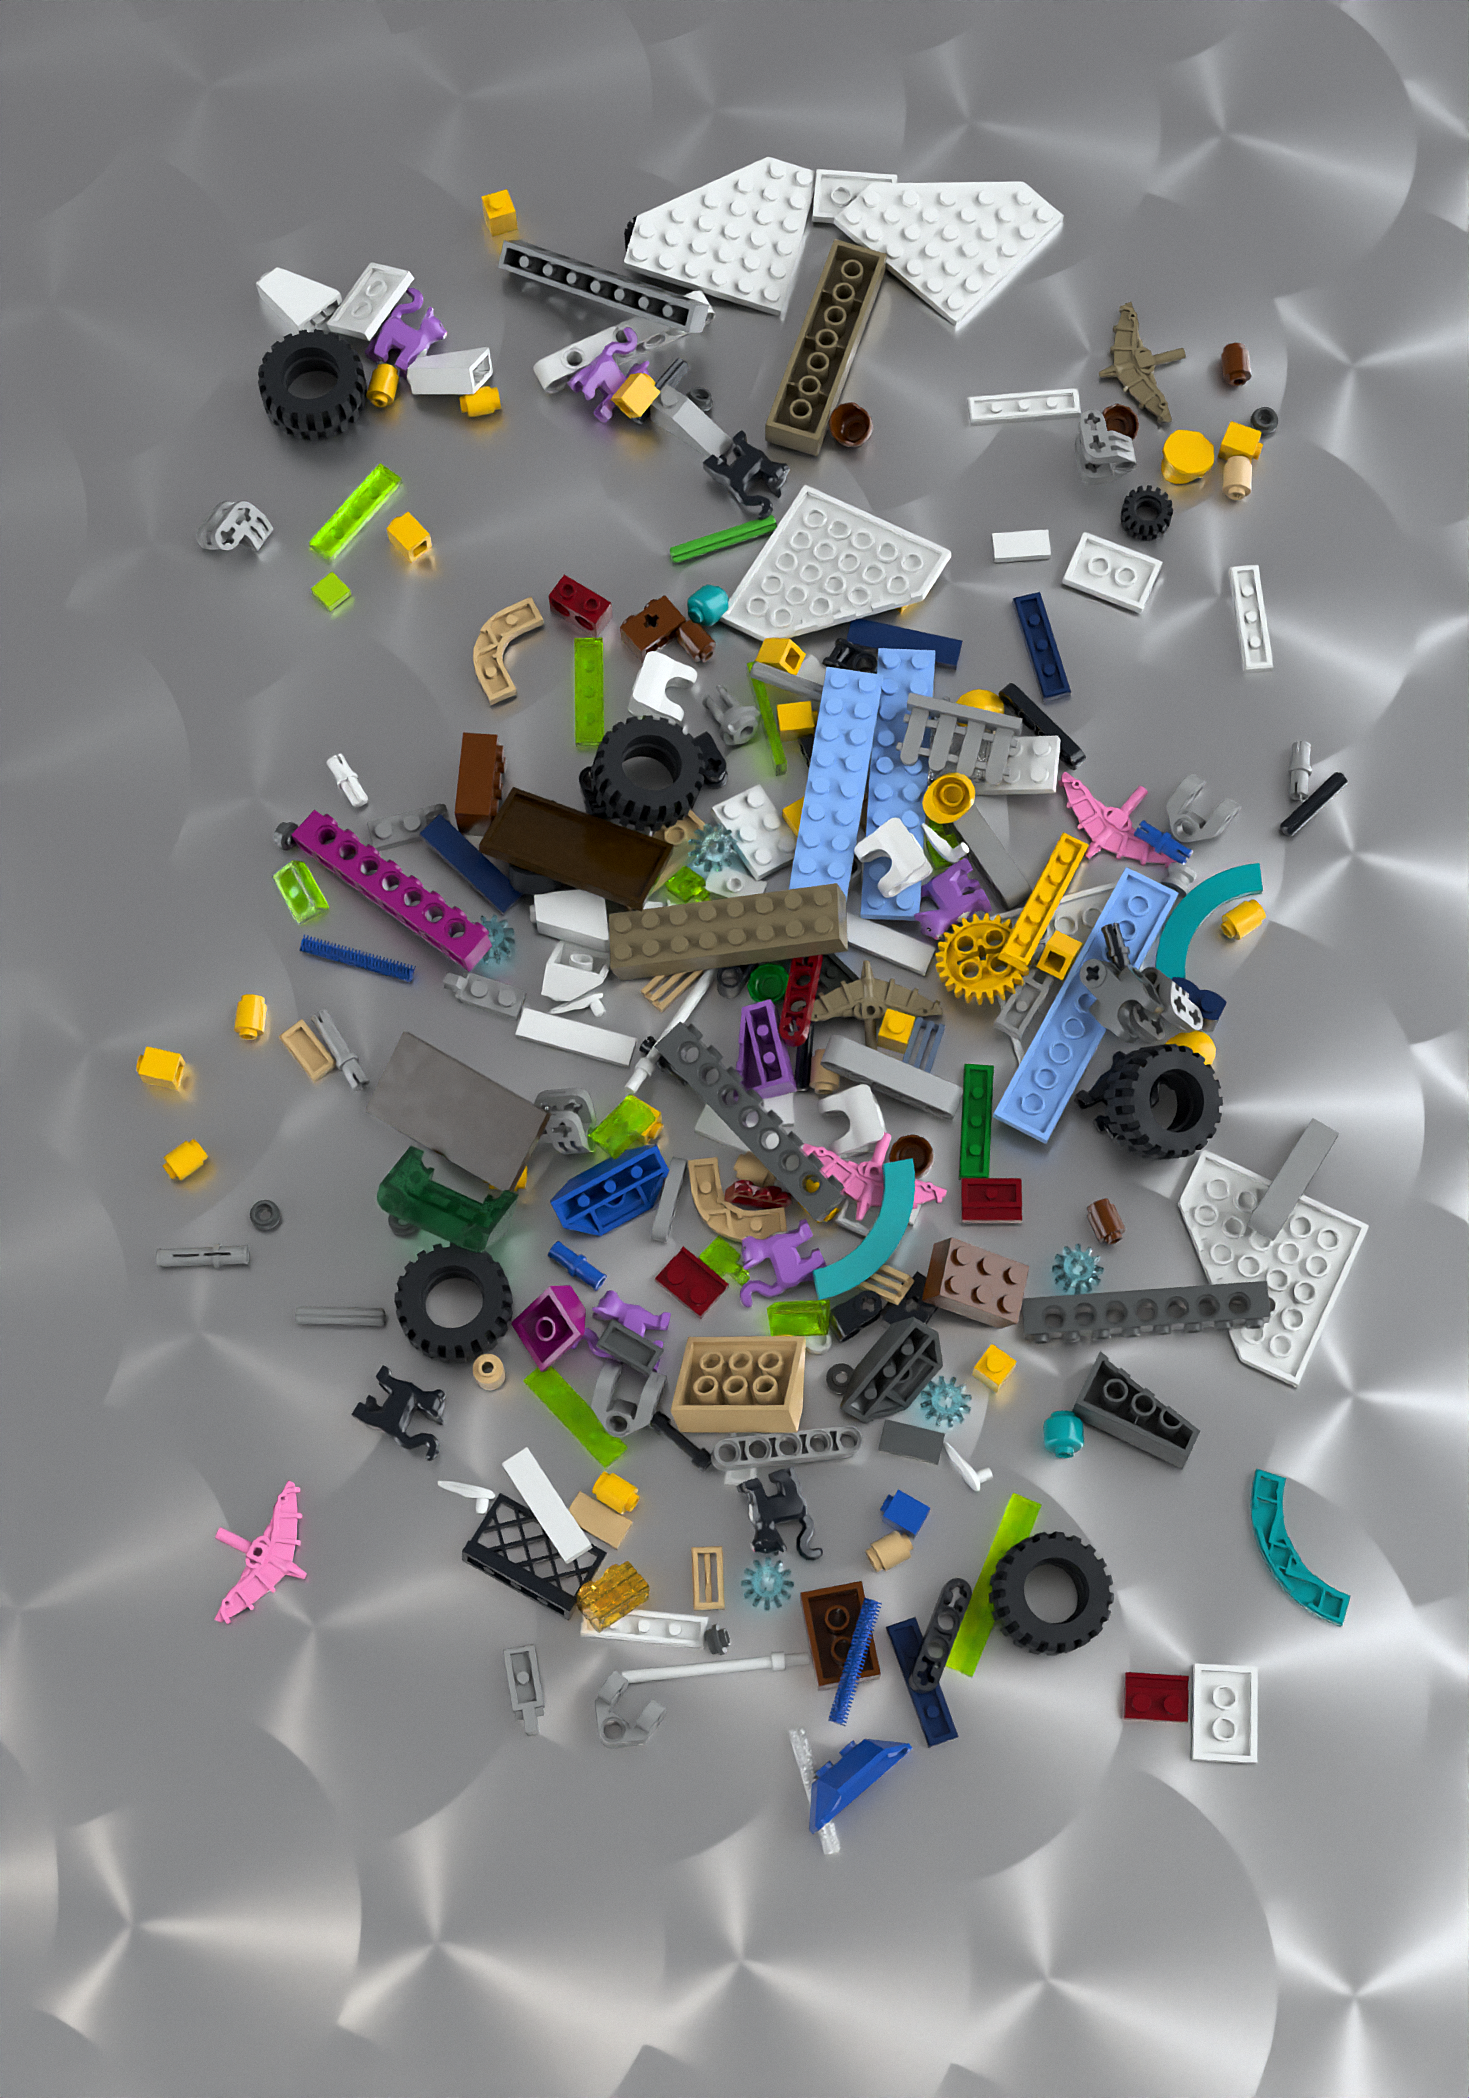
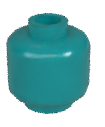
M709 584L702 586L687 600L689 618L701 626L709 627L714 625L728 610V595L719 586Z
M1056 1411L1045 1420L1043 1425L1044 1446L1049 1452L1054 1453L1057 1458H1071L1074 1456V1453L1083 1448V1422L1073 1412Z

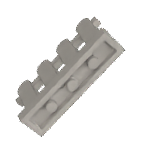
M909 692L907 710L911 711V715L905 714L903 722L908 723L904 742H897L896 750L901 751L900 759L905 766H913L916 764L918 756L929 758L928 765L934 773L942 772L948 762L957 764V773L963 774L968 778L973 776L975 769L986 771L985 781L990 786L999 785L1003 775L1009 777L1011 769L1005 766L1010 747L1016 748L1018 740L1013 739V735L1020 737L1022 718ZM929 716L939 718V721L930 720L928 718ZM957 722L967 724V728L956 726ZM926 728L936 730L932 749L921 747ZM985 729L996 731V733H986ZM954 734L965 736L960 756L949 754ZM982 741L993 743L988 763L977 760Z

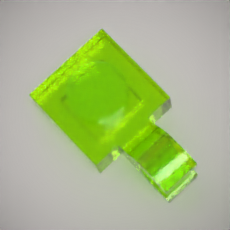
M928 820L929 825L927 826L940 838L946 840L953 849L958 846L954 833L946 835L942 824ZM929 840L926 841V847L935 871L953 865L938 854Z
M686 865L664 883L667 891L685 904L691 899H694L695 902L711 900L709 898L711 893L704 888L706 886L704 878Z
M719 1235L698 1256L704 1264L721 1278L728 1274L740 1286L746 1284L750 1279V1276H748L750 1273L737 1263L741 1259V1254Z

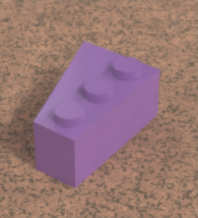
M771 999L742 1007L738 1042L740 1045L738 1061H736V1071L743 1077L740 1083L747 1090L753 1088L762 1099L797 1091L787 1045L784 1044L779 1033V1011ZM734 1090L733 1098L737 1102L739 1095L738 1092Z

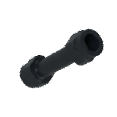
M657 1411L648 1426L658 1435L663 1433L692 1458L691 1463L702 1472L706 1471L712 1464L711 1454L704 1447L700 1450L670 1424V1418Z

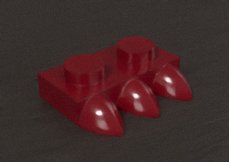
M738 1180L725 1190L724 1201L761 1209L782 1207L785 1209L791 1205L792 1195L789 1192L782 1191V1188L778 1186L758 1187L754 1186V1183L751 1181Z

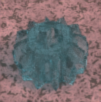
M710 823L704 825L703 831L700 829L694 831L697 839H690L688 844L694 846L695 850L690 851L688 855L698 856V859L694 862L696 867L704 863V872H710L712 868L716 872H721L723 865L726 867L732 865L729 857H736L738 853L732 850L731 846L736 845L738 841H729L728 837L732 834L730 829L722 833V824H716L712 828ZM715 842L718 847L715 850H718V852L711 854L708 850L711 846H708V844Z
M495 914L492 915L490 921H487L486 917L482 915L480 917L481 924L489 931L488 937L493 936V940H495L491 942L492 947L483 956L484 964L488 965L491 958H495V962L500 964V955L509 957L511 955L509 948L515 947L516 943L512 938L515 935L514 929L507 928L508 921L506 919L498 922L497 915Z
M1078 1243L1075 1245L1074 1252L1070 1247L1065 1246L1063 1248L1064 1255L1056 1254L1054 1260L1058 1264L1053 1265L1051 1271L1059 1274L1054 1280L1055 1284L1065 1282L1063 1287L1064 1293H1067L1070 1287L1074 1288V1295L1080 1294L1082 1287L1089 1294L1092 1292V1285L1098 1286L1101 1279L1097 1275L1103 1274L1104 1268L1097 1265L1101 1260L1099 1255L1090 1257L1093 1250L1091 1247H1088L1085 1252H1081V1244ZM1076 1265L1082 1267V1272L1080 1271L1079 1275L1073 1273Z
M939 1376V1386L930 1381L927 1384L930 1391L923 1390L921 1392V1397L927 1401L920 1404V1409L930 1410L925 1415V1419L929 1421L936 1417L935 1426L938 1428L941 1426L942 1420H946L948 1428H953V1418L962 1424L965 1420L962 1413L969 1414L971 1411V1407L965 1403L970 1402L972 1396L970 1394H962L967 1388L966 1384L963 1383L955 1387L956 1377H952L950 1383L946 1384L944 1376ZM941 1397H944L945 1400L947 1397L952 1399L950 1408H947V1404L945 1408L940 1405Z
M766 1557L764 1567L761 1566L758 1560H754L753 1565L756 1572L746 1568L744 1574L750 1579L741 1581L742 1587L751 1588L744 1593V1598L750 1599L756 1596L752 1607L757 1608L760 1602L763 1601L765 1611H770V1602L772 1601L778 1609L782 1608V1602L779 1597L790 1600L791 1594L784 1589L794 1588L793 1581L785 1580L790 1577L791 1570L786 1569L779 1572L783 1562L779 1560L774 1567H771L770 1557ZM768 1577V1581L771 1578L775 1581L773 1583V1590L767 1591V1587L764 1590L760 1588L763 1578Z

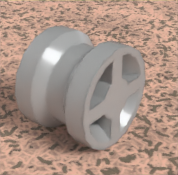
M1172 862L1167 869V877H1164L1160 884L1178 892V897L1184 898L1189 891L1188 885L1194 881L1196 874L1188 866Z

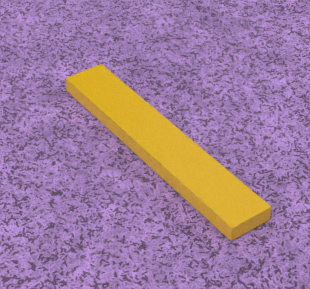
M1064 832L1062 833L998 959L1023 972L1025 971L1089 846L1088 844Z

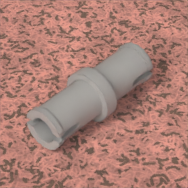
M1297 741L1292 744V764L1288 769V773L1291 776L1289 797L1300 801V794H1302V800L1308 798V777L1312 774V768L1309 765L1311 744L1306 741H1300V748Z

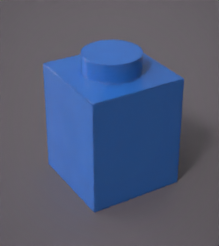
M898 1489L894 1497L890 1494L887 1496L880 1511L884 1512L882 1522L901 1533L905 1532L908 1537L914 1540L930 1512V1507Z

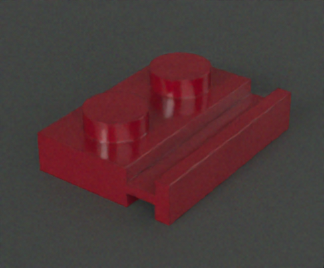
M961 1178V1223H1022L1021 1178Z
M683 1246L680 1249L681 1251L656 1276L655 1282L698 1318L702 1319L724 1291L729 1288V1284Z
M1126 1672L1124 1720L1188 1723L1189 1676Z

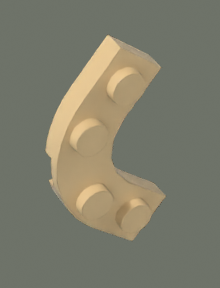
M532 597L497 612L480 630L481 633L473 649V662L478 681L491 705L517 694L516 688L503 664L502 659L505 648L517 636L544 624L543 618Z
M717 1157L688 1160L691 1193L695 1208L702 1220L713 1231L737 1242H742V1239L746 1236L765 1239L775 1232L787 1231L784 1207L751 1211L742 1210L730 1202L724 1201L725 1196L721 1187Z

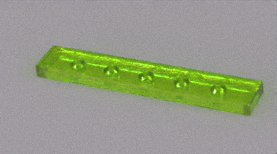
M1012 1494L971 1595L945 1667L968 1677H973L995 1622L991 1613L995 1611L994 1604L989 1603V1593L992 1592V1586L989 1585L991 1575L995 1574L997 1570L995 1566L999 1559L1004 1557L1005 1552L1029 1537L1042 1504L1018 1494Z

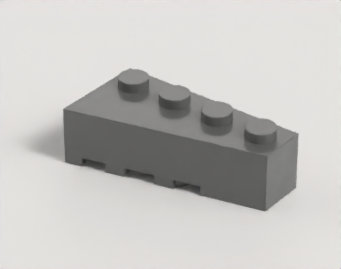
M1100 1351L1072 1412L1082 1421L1182 1469L1193 1449L1200 1430L1170 1406L1166 1407L1154 1397V1393L1147 1388H1142L1130 1378V1374L1122 1368H1117Z

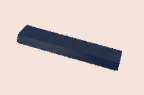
M1037 592L1013 598V607L1042 701L1047 702L1071 696V689L1041 593Z
M860 618L851 621L846 639L862 650L878 653V648L935 650V666L954 670L957 668L963 642L958 639Z
M441 814L419 833V836L502 915L523 896V893L515 890L511 886L510 880L482 853L478 852L479 850Z
M916 1617L886 1627L928 1748L958 1738L959 1736L940 1683L926 1694L915 1692L909 1685V1673L923 1639ZM927 1664L925 1671L917 1675L921 1678V1685L924 1686L926 1683L931 1682L927 1675L933 1665Z

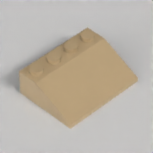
M805 1336L688 1337L670 1410L679 1432L797 1433L803 1408Z

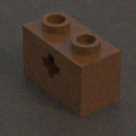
M664 595L658 600H651L644 607L643 611L636 616L631 615L623 621L620 627L621 640L639 661L643 663L648 652H658L677 638L675 633L686 622V618Z

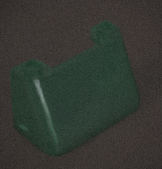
M413 1146L408 1148L379 1185L377 1202L382 1210L474 1253L485 1250L504 1237L510 1227L519 1196L505 1189L498 1198L488 1194L482 1204L432 1181L435 1169L431 1167L427 1169L422 1162L424 1151Z

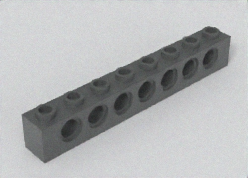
M504 240L498 268L687 333L703 332L709 305L521 240Z
M679 1022L654 1047L816 1221L821 1222L846 1198L842 1192L845 1188L843 1184L833 1174L828 1177L821 1170L824 1164L813 1153L808 1156L801 1148L804 1144L793 1131L788 1134L780 1126L784 1121L772 1109L767 1112L760 1104L764 1101L753 1088L747 1090L740 1083L743 1077L732 1066L727 1069L720 1061L724 1058L713 1045L707 1047L700 1040L703 1034L692 1023L687 1026ZM696 1047L699 1052L698 1058L694 1062L689 1063L686 1054L689 1049ZM717 1069L719 1074L717 1081L713 1084H708L706 1080L708 1071ZM736 1090L739 1095L738 1101L734 1105L729 1106L726 1102V1096L730 1091ZM756 1111L759 1116L758 1123L753 1127H748L746 1117L749 1113ZM776 1133L779 1137V1143L775 1148L769 1149L766 1145V1139L770 1134ZM791 1155H797L799 1165L795 1170L789 1171L786 1167V1161ZM816 1176L820 1182L817 1191L810 1193L806 1188V1183L809 1178Z
M1267 1281L1023 1298L1022 1301L1025 1340H1031L1032 1344L1049 1343L1051 1338H1062L1063 1342H1075L1080 1340V1336H1092L1094 1340H1104L1111 1338L1110 1334L1123 1333V1337L1133 1338L1141 1336V1332L1153 1331L1154 1335H1169L1172 1333V1330L1184 1329L1185 1333L1202 1332V1328L1215 1327L1216 1331H1228L1233 1329V1325H1246L1247 1329H1258L1264 1327V1323H1269L1271 1318ZM1233 1301H1241L1245 1305L1246 1310L1240 1314L1234 1313L1230 1310L1229 1304ZM1203 1303H1210L1214 1306L1215 1313L1205 1316L1200 1313L1198 1307ZM1173 1305H1178L1184 1309L1185 1314L1180 1318H1174L1169 1315L1167 1310ZM1147 1307L1154 1312V1316L1150 1320H1142L1138 1317L1137 1311L1140 1308ZM1116 1309L1121 1311L1124 1317L1119 1322H1111L1106 1314L1110 1310ZM1080 1312H1088L1092 1315L1093 1320L1091 1323L1083 1325L1076 1320V1316ZM1050 1314H1057L1063 1321L1059 1326L1051 1327L1046 1323L1045 1319Z

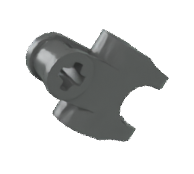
M1090 959L1083 963L1080 968L1081 982L1097 998L1089 1007L1090 1013L1103 1027L1109 1029L1127 1043L1133 1044L1139 1038L1129 1018L1130 1012L1135 1005L1140 1003L1145 1009L1159 1015L1165 1009L1152 983L1132 965L1128 964L1120 971L1111 962Z

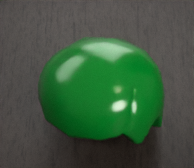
M768 963L758 966L750 974L747 984L750 997L756 1003L771 999L775 1006H780L785 999L789 974L780 965Z

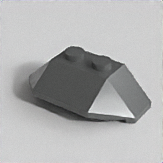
M915 1317L892 1323L855 1367L841 1401L840 1409L864 1423L873 1421V1418L885 1417L906 1410L943 1367L938 1331Z

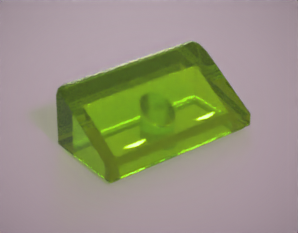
M291 860L272 876L297 924H302L329 909L326 900L303 861Z
M629 1094L588 1136L611 1158L617 1159L655 1121V1116L647 1105Z
M829 1300L775 1302L767 1308L771 1336L784 1334L793 1336L828 1335Z

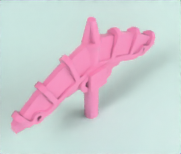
M1067 772L1061 775L1058 785L1059 787H1064L1069 801L1066 806L1068 809H1073L1080 823L1077 826L1078 829H1084L1092 840L1084 855L1085 858L1090 859L1100 850L1104 849L1117 854L1116 858L1119 860L1123 856L1139 860L1143 866L1148 862L1165 864V868H1168L1170 863L1176 862L1163 853H1156L1154 847L1134 836L1136 829L1132 827L1129 815L1148 794L1144 787L1138 786L1123 806L1118 809L1117 807H1106L1100 801H1097L1080 780L1075 779Z
M884 1132L883 1138L877 1141L872 1160L860 1164L845 1161L824 1147H816L804 1143V1152L808 1156L811 1153L817 1156L824 1164L821 1170L828 1177L833 1174L845 1187L842 1192L857 1202L856 1220L862 1221L870 1206L881 1207L883 1196L882 1164L891 1139L890 1134ZM915 1180L912 1209H917L918 1204L934 1200L937 1204L942 1203V1198L945 1197L947 1190L937 1187L931 1182Z
M288 1480L282 1493L278 1495L277 1502L273 1507V1517L270 1524L267 1525L263 1536H259L256 1540L250 1542L222 1527L217 1531L216 1539L246 1554L245 1561L247 1566L240 1575L241 1578L238 1583L229 1590L225 1599L222 1600V1605L214 1620L220 1623L225 1621L229 1624L231 1623L230 1618L248 1607L250 1610H253L255 1608L253 1603L269 1591L274 1593L276 1591L274 1586L285 1575L301 1579L306 1578L307 1573L292 1562L295 1546H300L301 1542L296 1539L297 1522L299 1519H302V1514L298 1513L296 1494L300 1493V1487H295L293 1482Z

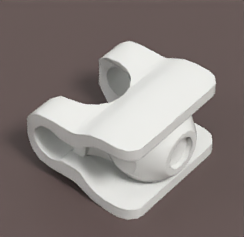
M656 651L648 652L632 687L633 692L627 707L629 713L643 718V715H652L654 720H660V717L669 719L668 723L673 726L676 723L680 725L684 716V710L667 698L665 689L672 686L684 689L692 687L695 683L697 672L692 667L674 661L666 655Z
M896 817L881 825L874 833L859 842L854 849V853L862 863L871 862L879 857L892 859L890 871L880 879L877 885L885 898L897 895L907 887L923 880L932 872V866L923 854V849L913 834L909 833L903 822Z
M861 1084L841 1093L825 1097L817 1103L819 1114L822 1117L834 1118L843 1116L850 1120V1128L847 1134L834 1140L829 1145L830 1151L834 1152L841 1159L874 1152L877 1141L883 1138L884 1132L887 1133L877 1098L866 1084Z

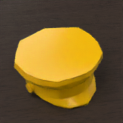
M1176 430L1164 443L1161 472L1165 480L1171 483L1186 484L1199 477L1202 478L1205 472L1213 466L1214 445L1200 432Z

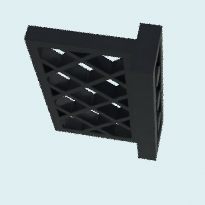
M500 1493L472 1539L468 1540L463 1548L462 1561L569 1621L584 1592L607 1556V1552L591 1544L593 1548L587 1552L597 1557L592 1566L579 1569L577 1559L573 1560L575 1570L558 1574L554 1559L562 1557L558 1552L552 1554L549 1537L541 1527L542 1535L525 1538L522 1524L534 1521L540 1525L532 1511ZM502 1504L514 1510L516 1520L499 1524L496 1513ZM493 1519L495 1525L489 1526ZM518 1525L521 1540L504 1544L501 1529ZM497 1531L500 1542L499 1546L487 1548L478 1543L483 1534ZM544 1540L548 1555L531 1559L527 1544ZM523 1546L527 1560L518 1563L510 1561L506 1550ZM502 1551L503 1556L496 1552ZM550 1561L553 1576L541 1578L535 1575L534 1564ZM529 1566L530 1571L526 1570L523 1567ZM587 1573L584 1580H582L581 1574ZM577 1576L580 1587L574 1596L562 1590L561 1579ZM556 1581L557 1586L551 1584L550 1582Z

